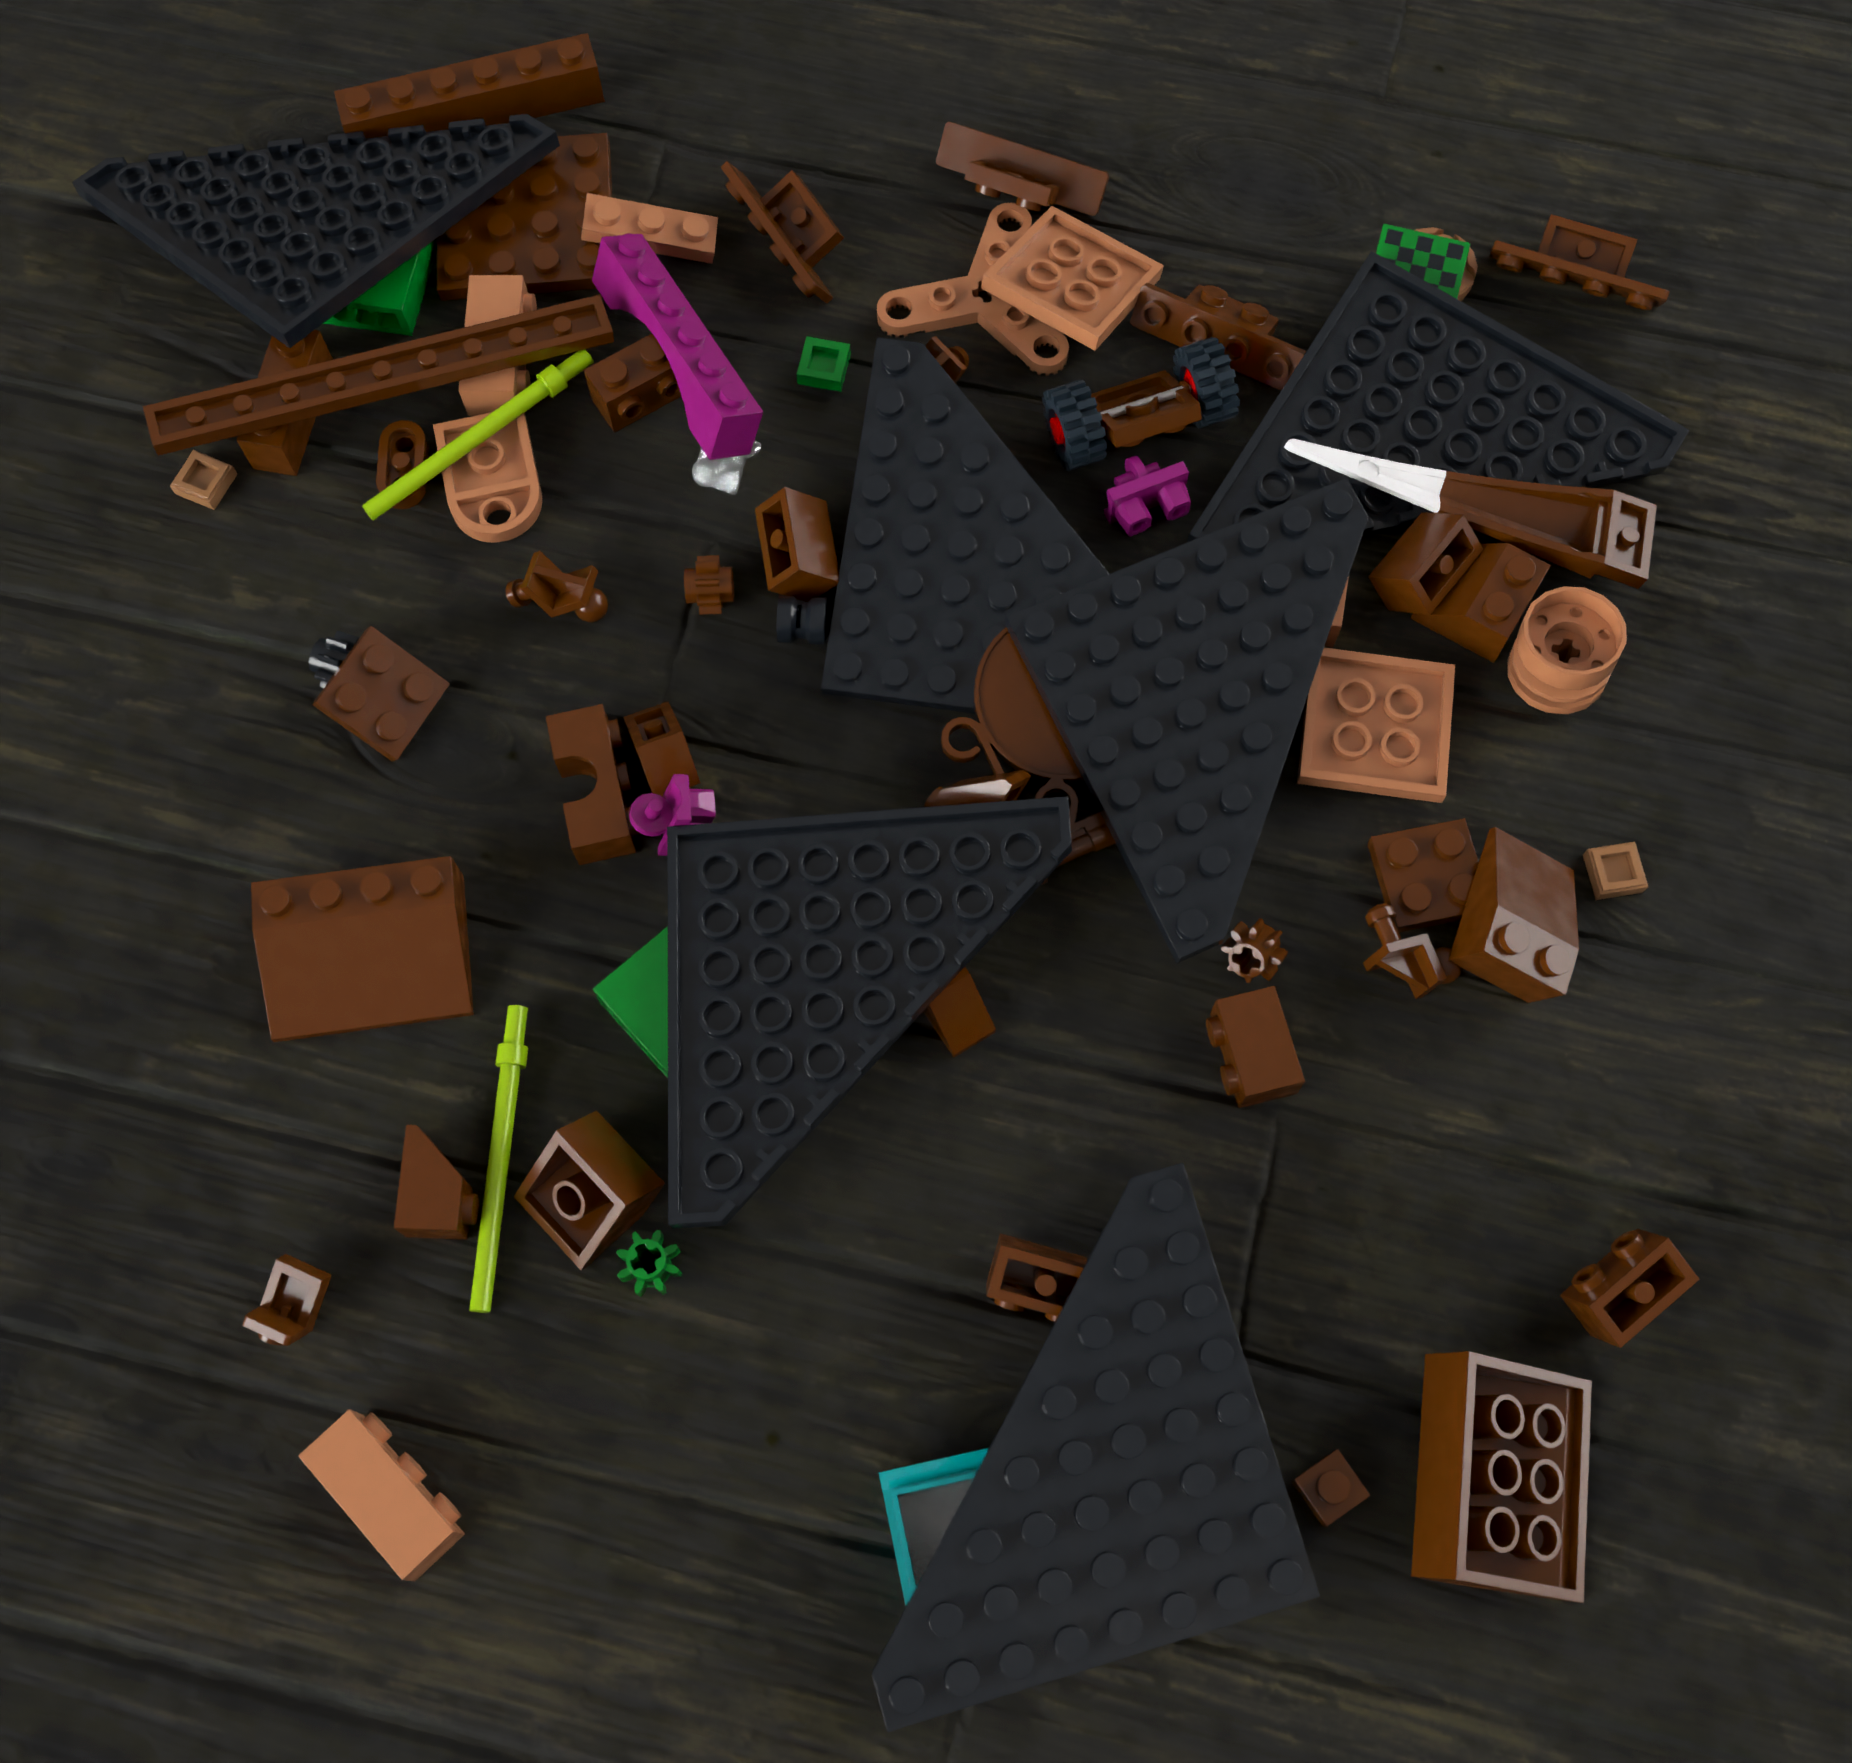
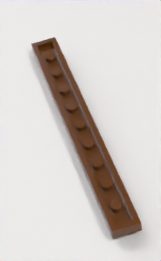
M599 294L142 407L152 445L159 456L614 342V336Z

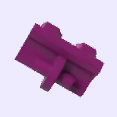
M1138 456L1126 458V473L1114 477L1116 487L1107 490L1108 508L1104 509V515L1109 524L1118 521L1130 537L1144 532L1151 526L1152 517L1148 509L1160 505L1167 520L1183 517L1190 510L1191 500L1186 488L1189 471L1183 461L1160 469L1157 462L1144 466Z
M673 774L663 796L648 793L642 794L635 799L630 807V822L635 830L643 835L652 837L663 833V838L657 847L658 856H667L668 826L708 824L713 822L716 814L714 790L689 789L688 775Z

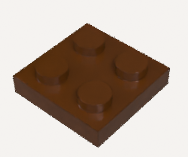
M370 626L364 631L312 705L393 762L398 760L450 683L377 629Z
M1465 818L1370 837L1367 843L1384 902L1392 905L1397 914V917L1393 920L1398 932L1461 920L1479 864Z

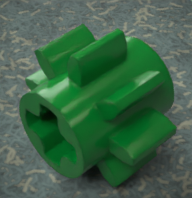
M656 1230L653 1233L652 1239H642L636 1231L633 1232L632 1239L634 1244L629 1250L619 1249L616 1252L627 1264V1268L617 1274L618 1278L622 1282H628L636 1278L635 1293L640 1297L644 1295L647 1287H656L662 1295L666 1294L664 1282L667 1281L669 1276L681 1277L682 1275L681 1271L671 1263V1259L678 1256L681 1252L677 1244L663 1249L664 1235L660 1230ZM647 1253H651L657 1259L655 1261L657 1270L651 1274H648L641 1268L644 1265L642 1256Z

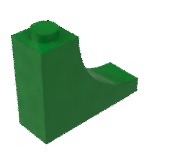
M435 240L323 324L412 336L437 252Z
M667 926L595 986L593 991L600 1004L668 1079Z

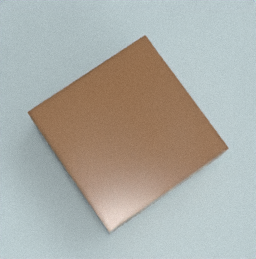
M193 450L170 487L176 495L215 510L237 476V472L232 465Z
M1635 842L1587 849L1583 854L1596 900L1643 893L1648 888Z

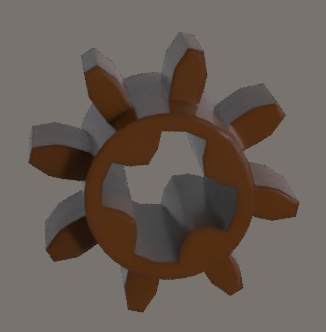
M720 555L697 556V561H695L696 568L684 569L686 603H697L699 615L722 614L723 602H734L733 567H722L720 565Z
M1259 918L1249 928L1244 922H1238L1231 930L1232 937H1229L1221 946V950L1229 954L1227 970L1234 971L1239 976L1244 977L1246 983H1250L1254 977L1260 974L1266 980H1271L1279 970L1277 965L1281 964L1288 955L1287 950L1280 948L1279 937L1282 935V931H1275L1272 927L1264 924L1262 918Z

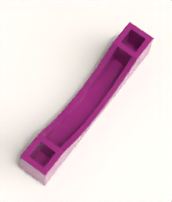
M627 233L618 236L602 237L592 282L610 309H621L633 314L647 326L657 339L668 358L677 380L685 406L689 429L709 460L749 455L763 415L761 407L642 234Z

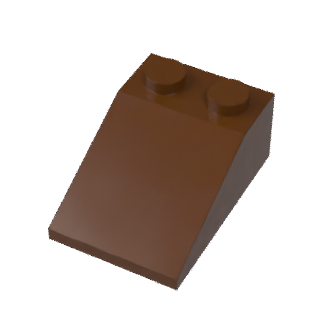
M1497 827L1490 828L1448 961L1527 1003L1566 995L1579 952L1574 870Z

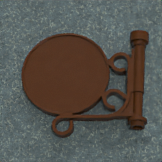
M1007 628L1003 629L986 649L977 670L974 706L978 722L968 717L952 719L942 730L941 745L946 756L954 762L967 763L975 760L980 755V748L978 746L973 747L969 751L962 752L954 749L949 743V737L954 731L962 728L968 729L976 736L994 775L1004 773L995 755L996 753L1015 770H1025L1032 778L1047 782L1039 789L1035 799L1044 798L1051 793H1060L1065 797L1068 796L1072 852L1060 863L1059 866L1092 851L1098 852L1115 844V841L1100 812L1075 823L1078 798L1076 792L1066 783H1076L1084 780ZM1048 878L1041 885L1047 883Z

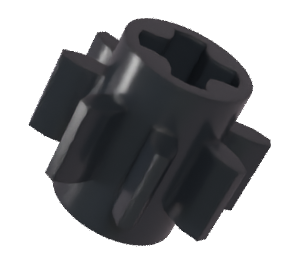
M337 630L334 638L327 636L326 639L320 638L317 640L310 653L309 668L312 672H315L314 678L321 680L320 687L324 688L357 643L359 637Z

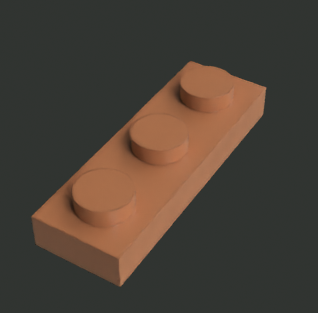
M587 193L581 240L600 243L601 238L606 236H618L627 233L642 234L656 254L712 264L715 254L718 217Z

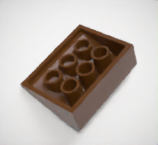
M452 856L251 882L252 930L270 1036L273 1042L474 1015L464 876Z
M1470 1351L1425 1354L1411 1577L1584 1603L1591 1380Z

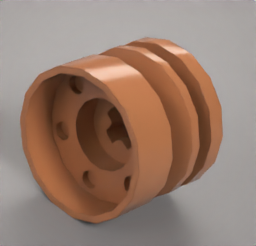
M1563 586L1546 591L1534 600L1527 610L1508 657V678L1515 693L1528 705L1546 713L1571 714L1587 709L1600 698L1627 643L1626 623L1619 609L1604 595L1584 587Z

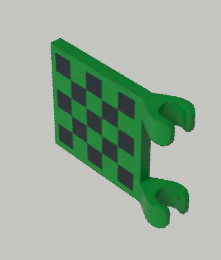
M1383 224L1376 254L1457 299L1471 243Z

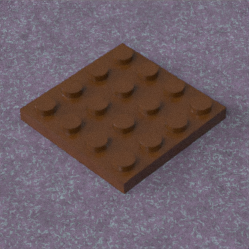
M608 133L557 136L560 143L559 147L437 238V291L441 301L467 299L469 275H523L528 294L597 289L592 282L600 243L581 240L587 193L612 197Z

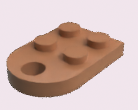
M525 412L442 471L447 503L454 521L465 534L476 540L496 543L514 539L526 532L535 523L540 514L542 491ZM490 413L433 424L437 450L439 451ZM496 510H507L511 513L509 519L502 524L493 525L487 522L489 515Z

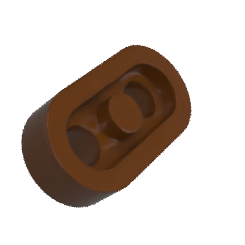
M408 420L396 421L389 424L382 431L379 439L376 486L379 493L429 457L428 441L422 428L415 422ZM405 447H413L406 453L400 452ZM427 483L392 508L409 509L417 505L426 493Z

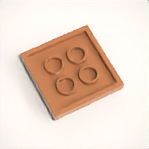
M1051 206L984 273L981 289L1095 351L1133 310L1141 287L1145 283L1155 285L1160 280L1164 265Z
M1324 648L1304 705L1297 784L1442 803L1447 792L1455 665Z

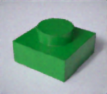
M806 336L796 374L797 384L841 392L851 356L850 344Z

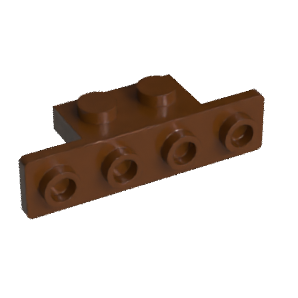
M947 122L945 124L936 157V164L938 166L966 174L964 180L976 183V192L995 198H1000L1001 192L1017 197L1016 205L1034 211H1040L1042 205L1057 204L1095 216L1099 213L1109 180V173L955 122Z
M726 161L721 166V169L730 180L725 184L728 191L741 205L747 203L752 210L747 217L762 235L765 236L768 233L773 239L774 243L769 247L779 261L786 267L791 264L797 273L792 277L797 287L808 298L815 294L828 304L834 297L816 274L813 267L844 239V236L800 176L793 170L761 198L748 178Z
M1552 214L1548 219L1537 252L1496 240L1489 254L1490 258L1497 260L1496 265L1502 269L1522 272L1524 267L1540 272L1539 278L1552 284L1565 285L1566 280L1582 284L1583 292L1597 297L1607 298L1609 293L1626 297L1625 303L1641 310H1652L1653 306L1660 307L1667 301L1670 293L1666 289L1625 278L1638 239Z
M1145 283L1140 289V294L1130 319V324L1133 327L1179 347L1211 337L1217 338L1219 344L1222 343L1225 347L1224 355L1228 354L1231 359L1229 364L1231 369L1278 390L1283 389L1306 353L1301 348L1273 337L1280 318L1270 315L1265 307L1256 303H1242L1228 297V293L1225 290L1212 285L1203 286L1199 284L1184 299L1150 283Z

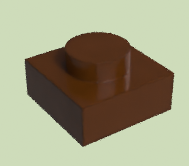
M1338 1449L1325 1456L1291 1481L1323 1528L1329 1526L1371 1496Z

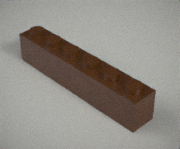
M588 33L334 91L344 132L363 131L365 138L388 136L389 128L423 125L426 132L448 130L449 122L484 118L486 125L509 123L510 115L528 114L533 118L605 102L598 67Z

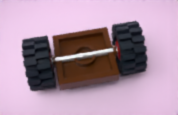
M1211 337L1177 348L1175 350L1176 355H1173V362L1176 365L1173 367V372L1177 376V381L1164 370L1092 394L1089 386H1086L1083 380H1076L1044 391L1042 403L1045 407L1043 408V414L1047 419L1045 424L1047 431H1050L1051 444L1055 446L1056 456L1058 459L1060 458L1063 468L1066 467L1067 471H1071L1104 460L1107 455L1105 451L1107 449V442L1103 436H1106L1116 448L1120 446L1131 447L1142 443L1144 438L1163 432H1179L1191 423L1196 425L1197 428H1203L1235 417L1239 412L1237 406H1240V399L1236 395V393H1239L1238 384L1234 383L1233 377H1236L1234 369L1230 368L1231 359L1229 355H1224L1225 347L1223 344H1219L1217 338Z

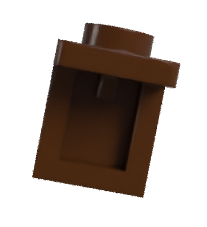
M288 1254L277 1258L260 1306L245 1315L242 1325L257 1332L258 1337L266 1343L272 1345H291L312 1332L332 1275Z

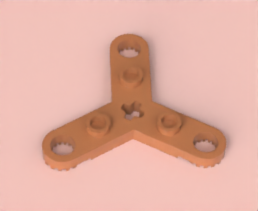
M1003 203L991 211L968 276L892 290L885 293L877 303V320L883 332L886 331L887 335L890 336L894 334L895 337H900V335L905 337L909 333L912 334L924 330L927 333L979 323L1014 356L1017 355L1025 362L1032 372L1036 371L1038 375L1045 373V376H1049L1050 373L1056 374L1058 370L1062 371L1067 363L1069 343L1060 331L987 292L988 296L992 297L990 302H983V299L978 297L979 292L985 291L981 289L984 273L1032 226L1030 212L1015 203ZM1008 218H1011V221L1016 219V223L1020 222L1019 225L1021 227L1016 231L1008 232L1001 229L999 224L1000 222L1003 223V219L1008 221ZM896 305H899V308L903 305L904 309L908 308L911 314L907 318L897 320L888 315V310L891 311V307L896 308ZM1046 343H1049V346L1053 345L1054 349L1057 348L1058 354L1051 358H1042L1034 350L1037 349V346L1040 347L1041 344L1046 346Z

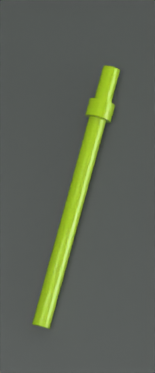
M586 349L580 350L556 367L552 364L536 375L537 381L364 503L362 507L374 521L549 395L553 398L568 387L567 382L594 363Z
M521 1005L508 1006L504 1041L498 1044L495 1065L500 1067L469 1308V1311L491 1312L520 1070L526 1068L528 1047L524 1045L528 1008Z

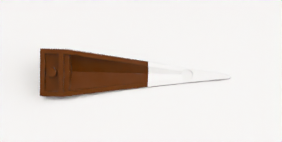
M1297 439L1288 440L1284 446L1286 450L1434 513L1464 514L1472 529L1502 542L1509 543L1591 579L1594 574L1637 589L1648 580L1657 505L1612 489L1531 483L1450 472L1370 457Z

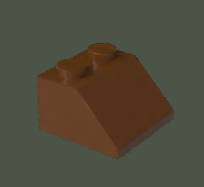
M1509 543L1481 544L1483 551L1430 615L1413 613L1410 619L1494 663L1551 566Z
M596 1110L555 1131L513 1197L580 1270H583L643 1216L665 1182Z

